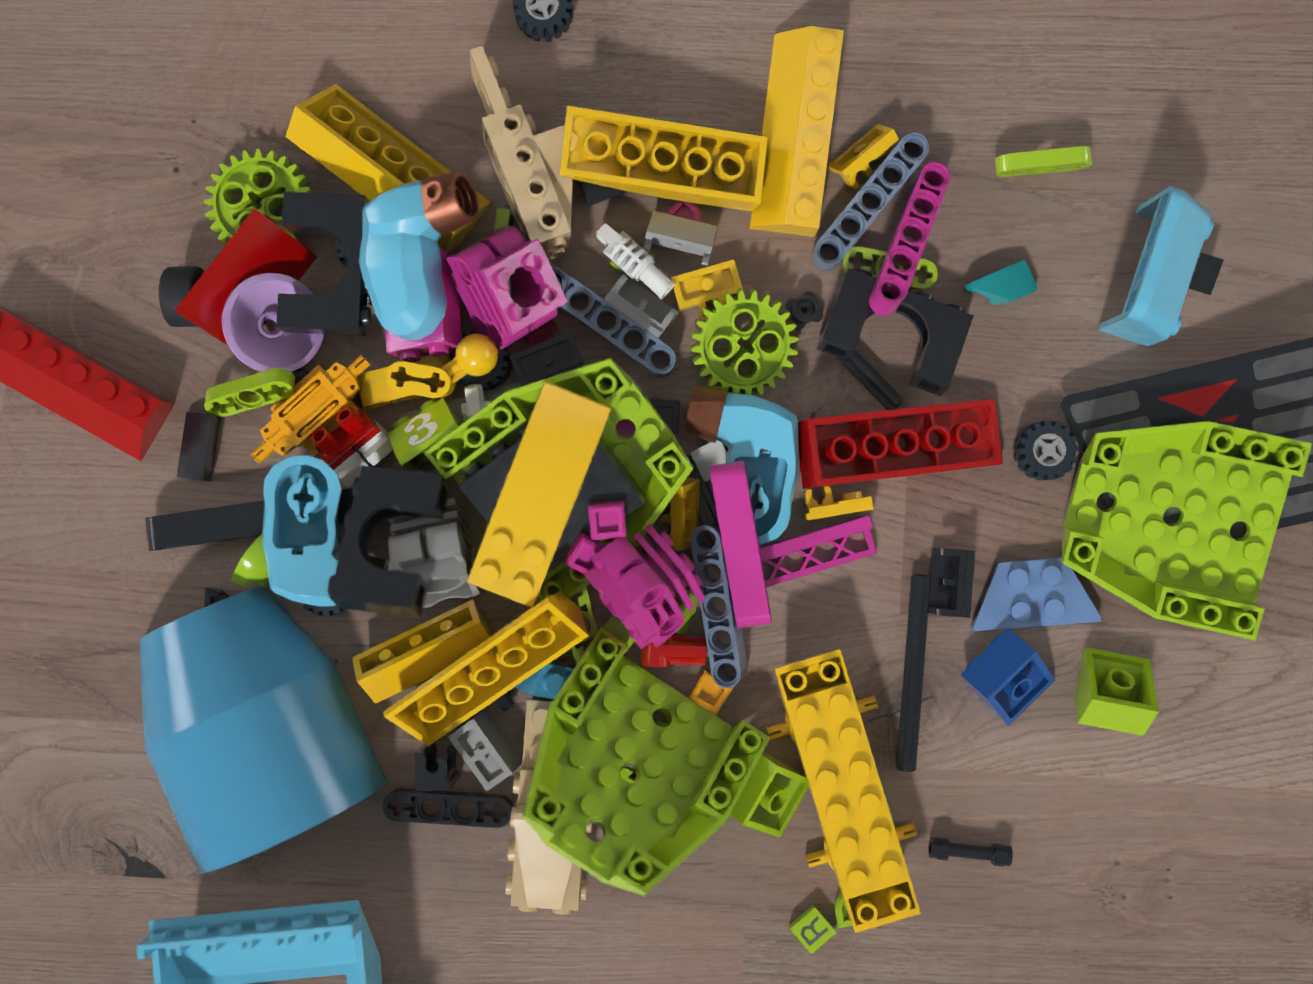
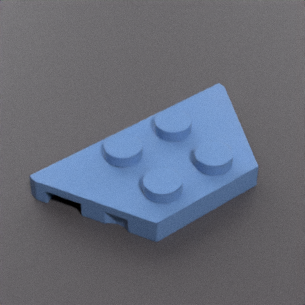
M1062 557L996 562L990 576L989 586L985 589L981 598L982 603L975 620H972L970 626L971 631L1101 622V616L1074 571L1061 563Z

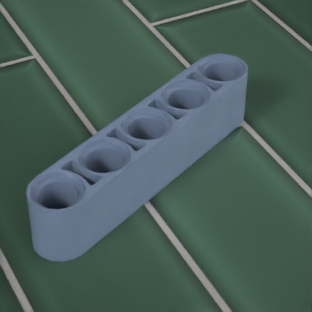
M915 132L905 135L818 240L811 256L816 268L821 271H830L837 267L916 171L929 152V143L924 135ZM904 147H915L919 156L916 158L907 156ZM883 172H894L897 175L898 182L894 184L887 182L883 177ZM862 197H873L877 202V208H866L863 205ZM845 221L852 222L856 226L857 233L853 235L844 233L841 223ZM825 246L833 248L836 253V259L831 261L823 259L820 254V248Z
M551 266L556 277L562 280L561 288L568 301L560 306L559 309L656 377H665L673 371L675 367V354L668 345L558 267ZM577 296H584L589 300L587 308L582 311H576L571 307L572 300ZM603 315H611L616 319V324L610 330H602L598 327L599 318ZM630 334H638L642 337L643 344L640 348L631 350L624 344L626 337ZM657 353H664L669 357L670 363L664 369H657L651 363L652 357Z
M708 522L693 531L691 535V548L695 573L703 582V585L699 588L705 600L700 605L713 681L718 686L731 688L737 685L745 676L748 664L742 628H738L736 623L719 523ZM704 530H709L715 535L716 543L714 547L706 545L703 541ZM709 563L715 564L720 568V579H714L709 575ZM714 597H720L725 601V612L716 610L713 605ZM719 630H725L730 634L731 644H724L719 640ZM723 663L732 664L736 668L737 676L727 675L724 672Z

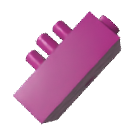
M441 249V275L447 298L446 312L443 320L433 333L421 340L405 341L392 335L385 329L386 352L400 357L402 362H418L421 360V356L449 355L450 350L456 349L458 343L462 340L459 293L456 291L448 275L452 272V269L446 259L452 254ZM368 294L367 304L373 306L370 296Z

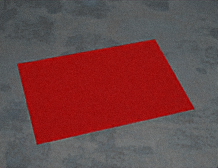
M254 208L174 311L228 346L222 328V313L231 292L246 279L263 273L283 274L299 281L316 260L317 256Z

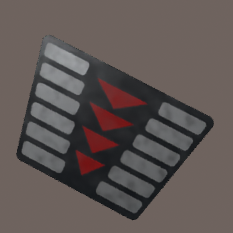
M1313 337L1068 395L1061 401V409L1073 435L1077 438L1076 441L1082 454H1084L1094 434L1097 432L1208 420L1247 423L1237 427L1312 443L1303 477L1292 475L1277 529L1313 521ZM1105 492L1101 495L1109 509L1114 503V497L1111 493ZM1170 507L1163 514V520L1166 524H1174L1180 517V511L1177 507ZM1242 521L1236 522L1231 526L1230 535L1233 539L1240 538L1246 533V525Z

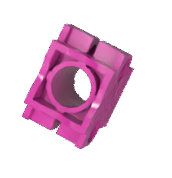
M513 226L500 227L494 233L479 240L480 243L472 244L446 258L452 269V272L448 275L465 303L477 333L488 336L495 343L497 349L507 347L527 335L528 332L555 318L558 314L557 308L568 302L539 239L526 242L521 232ZM508 279L510 280L512 287L511 296H509L508 289H510V286H508Z
M650 524L644 529L651 539L654 548L649 545L639 532L633 536L644 554L643 557L628 540L619 538L609 543L590 558L595 567L584 574L589 583L599 591L600 599L612 615L618 617L629 630L631 638L640 649H643L650 642L657 648L680 629L684 622V615L674 597L676 596L688 611L694 608L685 588L692 593L699 603L705 600L699 588L703 585V582L697 574L695 575L692 572L695 570L692 562L684 553L678 556L671 546L674 543L664 531L658 534Z

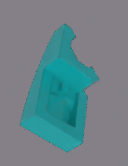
M1026 260L998 270L964 286L967 292H977L988 298V302L994 306L1001 302L1007 304L1038 290Z

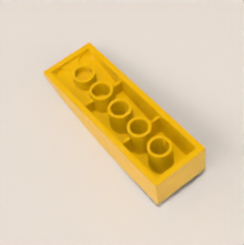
M567 106L559 176L654 197L752 211L761 204L768 137Z
M545 381L469 575L468 583L533 608L612 407Z

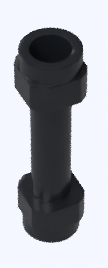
M931 837L929 840L928 853L930 858L947 861L950 856L991 861L994 866L1002 867L1011 866L1013 851L1011 846L993 843L991 847L950 843L947 838Z

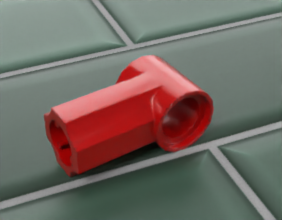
M672 635L657 648L650 642L641 649V666L670 667L671 664L706 665V637Z

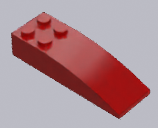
M995 399L811 418L798 422L799 461L803 489L1003 464Z

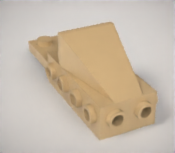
M483 46L470 50L471 76L487 113V116L482 118L483 141L518 229L526 242L539 239L548 260L560 257L565 254L564 249L569 247L571 236L572 179L559 176L565 125L537 134L531 114L525 115L521 104L512 107L506 88H499L496 77L499 76V72L493 56L487 57Z
M528 698L522 768L520 773H515L513 781V793L519 794L517 807L512 806L510 826L515 828L516 834L515 840H510L508 848V861H514L513 874H507L505 894L511 895L510 906H517L520 911L536 912L538 908L552 909V912L555 914L567 915L571 914L572 911H578L580 900H586L588 879H582V868L548 847L523 817L547 711L554 701ZM592 823L586 826V833H591Z

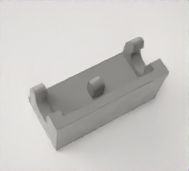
M653 211L646 231V242L643 249L650 252L652 244L700 255L703 256L702 265L708 266L718 226Z
M623 274L604 298L606 302L659 340L679 314L677 310L657 298L626 274Z
M485 709L448 736L486 791L509 777L522 764L521 759Z

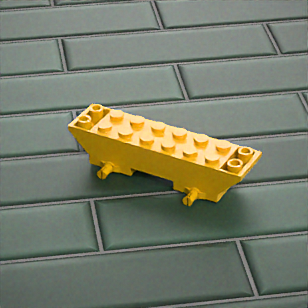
M840 649L774 668L785 708V722L766 727L770 741L789 735L795 742L824 837L823 850L805 854L808 867L811 868L828 862L829 866L833 869L855 933L921 914L899 843L900 840L917 836V831L913 822L894 827L860 715L862 712L878 709L875 695L860 700L855 699Z

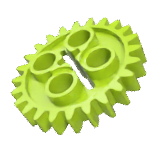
M256 149L254 158L246 150H243V160L241 161L231 155L232 166L230 167L222 163L219 164L223 174L221 176L211 174V177L217 184L216 186H206L205 189L213 194V198L205 199L204 204L213 208V210L205 214V217L215 221L210 226V229L216 233L221 232L218 237L221 242L225 244L232 238L254 208L257 209L259 206L257 201L259 199H263L261 201L262 207L257 210L299 242L295 233H290L282 226V216H276L278 206L283 204V194H279L283 188L285 192L313 193L309 187H303L309 180L305 175H298L301 169L296 164L289 166L290 160L286 156H282L278 160V155L272 150L265 157L264 152L260 149ZM272 175L271 184L268 187L260 188L262 178ZM242 191V200L237 204H232L233 195L236 192ZM241 213L237 219H234L236 214Z
M739 288L736 298L733 299L726 291L724 292L725 302L720 303L717 299L713 298L712 302L715 308L712 311L705 307L702 308L703 313L707 316L706 319H695L694 321L701 330L690 333L692 338L699 340V343L690 346L692 352L700 353L692 359L695 365L704 364L699 370V374L701 377L711 374L708 379V384L711 387L720 382L719 387L721 388L731 387V392L739 393L740 389H743L744 393L749 395L752 393V388L756 387L762 395L764 394L763 384L768 383L772 388H775L776 385L773 379L775 376L782 379L786 378L781 370L783 366L789 368L794 366L787 358L788 355L798 354V351L790 347V344L799 341V338L796 335L789 334L790 331L796 328V324L794 322H784L790 316V312L783 310L778 313L782 304L778 300L768 305L770 295L764 293L758 300L755 289H751L748 297H745L743 290ZM739 313H750V322L747 326L742 328L735 326L734 321ZM760 320H764L763 326H762V327H759V328L753 333V331H754L755 328L757 327V323H758ZM768 333L774 334V344L770 348H761V337ZM740 338L748 339L751 345L747 349L743 346L740 347L738 340ZM717 339H728L729 346L726 351L722 353H715L713 351V344ZM734 355L730 365L724 366V362ZM745 359L753 360L754 364L750 372L745 374L738 372V365L741 361Z

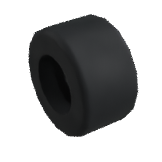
M167 267L162 272L158 288L159 303L162 315L169 326L198 327L174 310L205 272L201 267Z

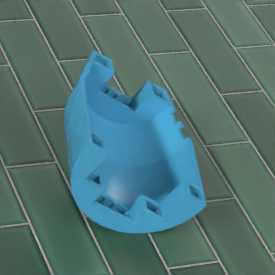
M263 586L206 606L174 620L139 639L144 749L199 873H207L231 865L292 838L359 803L388 783L335 662L312 641L313 638L307 632H303L291 619L292 615Z

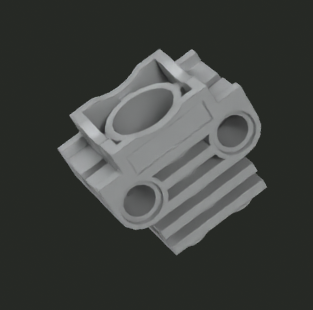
M448 498L443 520L416 516H398L389 519L392 525H389L390 532L393 535L388 540L392 571L416 573L423 577L428 584L423 608L431 607L449 598L466 599L481 595L480 587L467 582L477 556L470 542L472 537L468 530L470 528L469 521L455 498Z

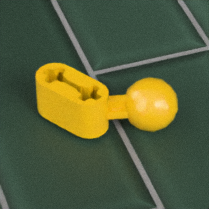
M473 333L463 337L455 350V358L443 367L413 362H396L387 369L386 381L388 386L397 392L430 398H443L449 396L454 391L456 382L467 374L483 376L490 373L496 366L498 349L488 336L481 333ZM406 371V374L412 377L423 379L438 378L439 376L440 380L445 381V386L439 387L436 392V386L427 382L406 381L403 384V380L398 379L399 372Z

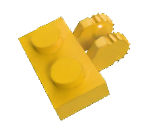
M734 259L670 278L675 283L673 290L679 311L698 306L701 320H705L707 317L702 311L703 307L707 308L706 303L712 302L713 298L723 303L725 302L724 292L727 291L731 296H734L739 288L743 290Z

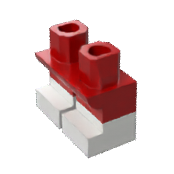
M346 405L335 417L340 425L338 428L330 432L326 427H319L310 437L321 459L349 487L354 483L355 478L360 476L362 466H369L367 461L374 466L388 455L393 448L387 436V431L362 408L356 411Z

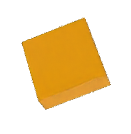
M705 669L688 695V698L712 714L717 715L734 687L722 688L713 681L711 672Z

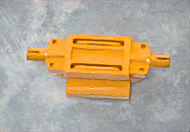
M361 354L348 367L336 362L326 371L322 365H317L295 385L294 394L289 399L276 402L269 408L273 412L270 415L272 420L260 430L265 441L250 453L251 457L255 458L254 460L258 464H261L273 451L287 456L292 450L303 446L312 457L318 458L320 455L310 437L311 434L319 427H326L330 432L338 428L340 425L335 417L346 405L356 411L360 409L353 401L361 390L356 377L371 366L369 361Z

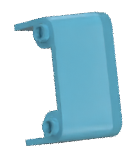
M1173 186L1167 187L1138 206L1136 213L1153 218L1125 306L1122 314L1100 323L1097 329L1146 347L1164 341L1170 335L1175 336L1179 331L1182 323V317L1179 315L1203 242L1210 236L1214 226L1210 211L1186 191Z

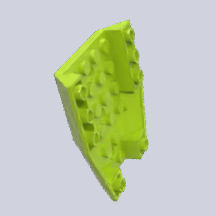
M611 358L505 391L424 452L441 475L444 476L445 480L452 475L460 485L465 478L462 473L478 460L483 465L492 458L489 452L503 441L511 444L519 438L516 432L530 421L545 381L612 407L601 437L646 494L645 503L625 517L627 536L624 538L634 548L638 544L633 536L638 532L643 537L646 535L647 532L644 528L649 524L651 526L654 524L693 470L691 463L671 429L635 381ZM620 420H631L636 427L634 434L631 436L619 434L616 424ZM619 538L598 540L608 545L612 541ZM563 562L546 574L538 597L543 601L545 598L561 591L565 596L571 598L590 583L583 573L566 566Z
M1210 421L1097 432L1094 434L1078 464L1063 522L1061 563L1155 619L1256 641L1265 608L1256 603L1292 475L1303 477L1312 443ZM1102 493H1111L1114 497L1113 505L1107 510H1100L1097 507V498ZM1170 507H1177L1180 511V517L1174 524H1166L1163 520L1164 512ZM1239 521L1244 522L1246 533L1241 538L1233 539L1230 535L1231 526Z
M600 628L548 708L523 817L548 847L603 883L645 896L726 823L770 737L743 719L732 727L699 706L679 691L623 656L629 645L603 628ZM653 713H663L668 719V726H657L653 721ZM621 767H631L636 773V781L633 783L624 781L620 775ZM593 823L600 826L603 831L601 841H592L588 838L586 834V826Z

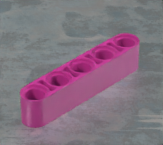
M930 162L924 165L911 188L870 294V307L878 315L889 316L895 313L907 295L950 181L949 170L941 163ZM916 208L923 210L925 214L920 213ZM905 235L913 238L915 242L906 239ZM893 263L901 265L904 270H899ZM882 292L890 293L894 299H888Z
M743 460L710 466L713 493L737 627L744 628L772 623L745 462Z

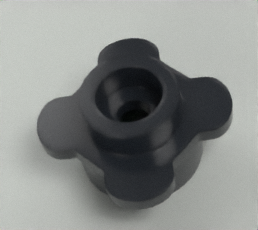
M811 291L805 292L803 296L797 299L790 298L785 304L786 310L792 315V322L796 324V329H803L806 324L812 321L819 322L823 318V311L819 309L816 295ZM801 308H807V312L802 313Z

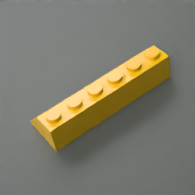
M808 26L774 34L761 135L768 137L761 204L752 210L749 229L815 237L819 229L844 30Z
M337 84L295 105L285 137L342 179L352 189L361 195H365L370 201L378 195L402 184L452 173ZM477 192L480 208L478 219L447 235H442L437 241L441 250L449 253L463 241L489 207L491 202Z
M561 591L545 598L383 711L384 717L425 745H431L587 638L589 634L580 608Z

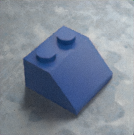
M1009 628L1001 635L995 637L989 647L978 658L973 659L967 665L966 670L960 674L970 688L1008 726L1055 681L1037 652Z

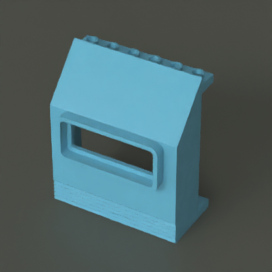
M359 900L149 920V935L136 945L138 960L146 959L152 954L154 984H249L342 974L346 975L347 984H383L380 954Z

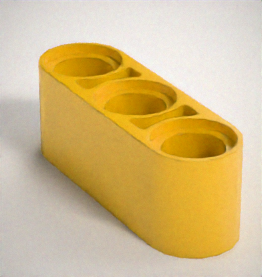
M449 355L428 356L413 363L443 367L450 362ZM390 366L361 373L356 377L361 388L359 393L363 409L378 408L422 396L392 390L386 381V372ZM406 371L399 372L398 379L403 380V384L406 381L427 382L436 386V392L439 387L445 386V381L440 380L439 376L438 378L423 379L412 377L406 374Z

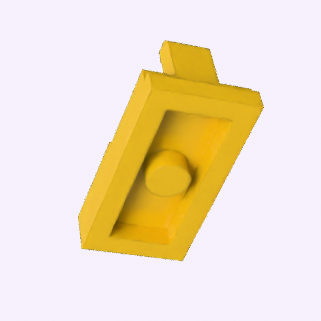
M877 124L831 162L828 168L830 171L840 174L848 187L857 189L860 186L856 182V173L861 171L863 176L870 178L873 175V171L868 163L885 156L899 138L893 128Z
M686 478L669 502L671 511L661 516V521L668 522L671 525V531L667 530L664 532L673 541L674 544L671 546L675 547L677 551H682L691 546V535L698 527L700 479Z
M829 486L823 487L824 497L821 500V504H818L813 499L811 489L804 491L806 513L803 514L804 520L874 509L872 497H862L861 491L841 494L842 501L834 502L831 488Z

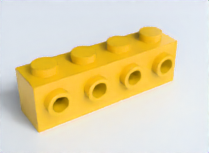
M472 599L352 657L356 680L372 701L377 704L438 674L493 635L489 622Z

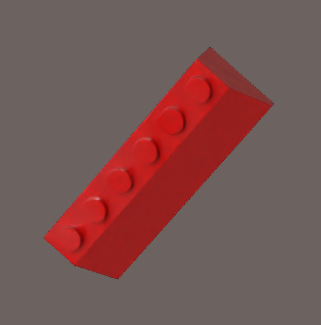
M0 306V382L135 459L142 461L174 404Z

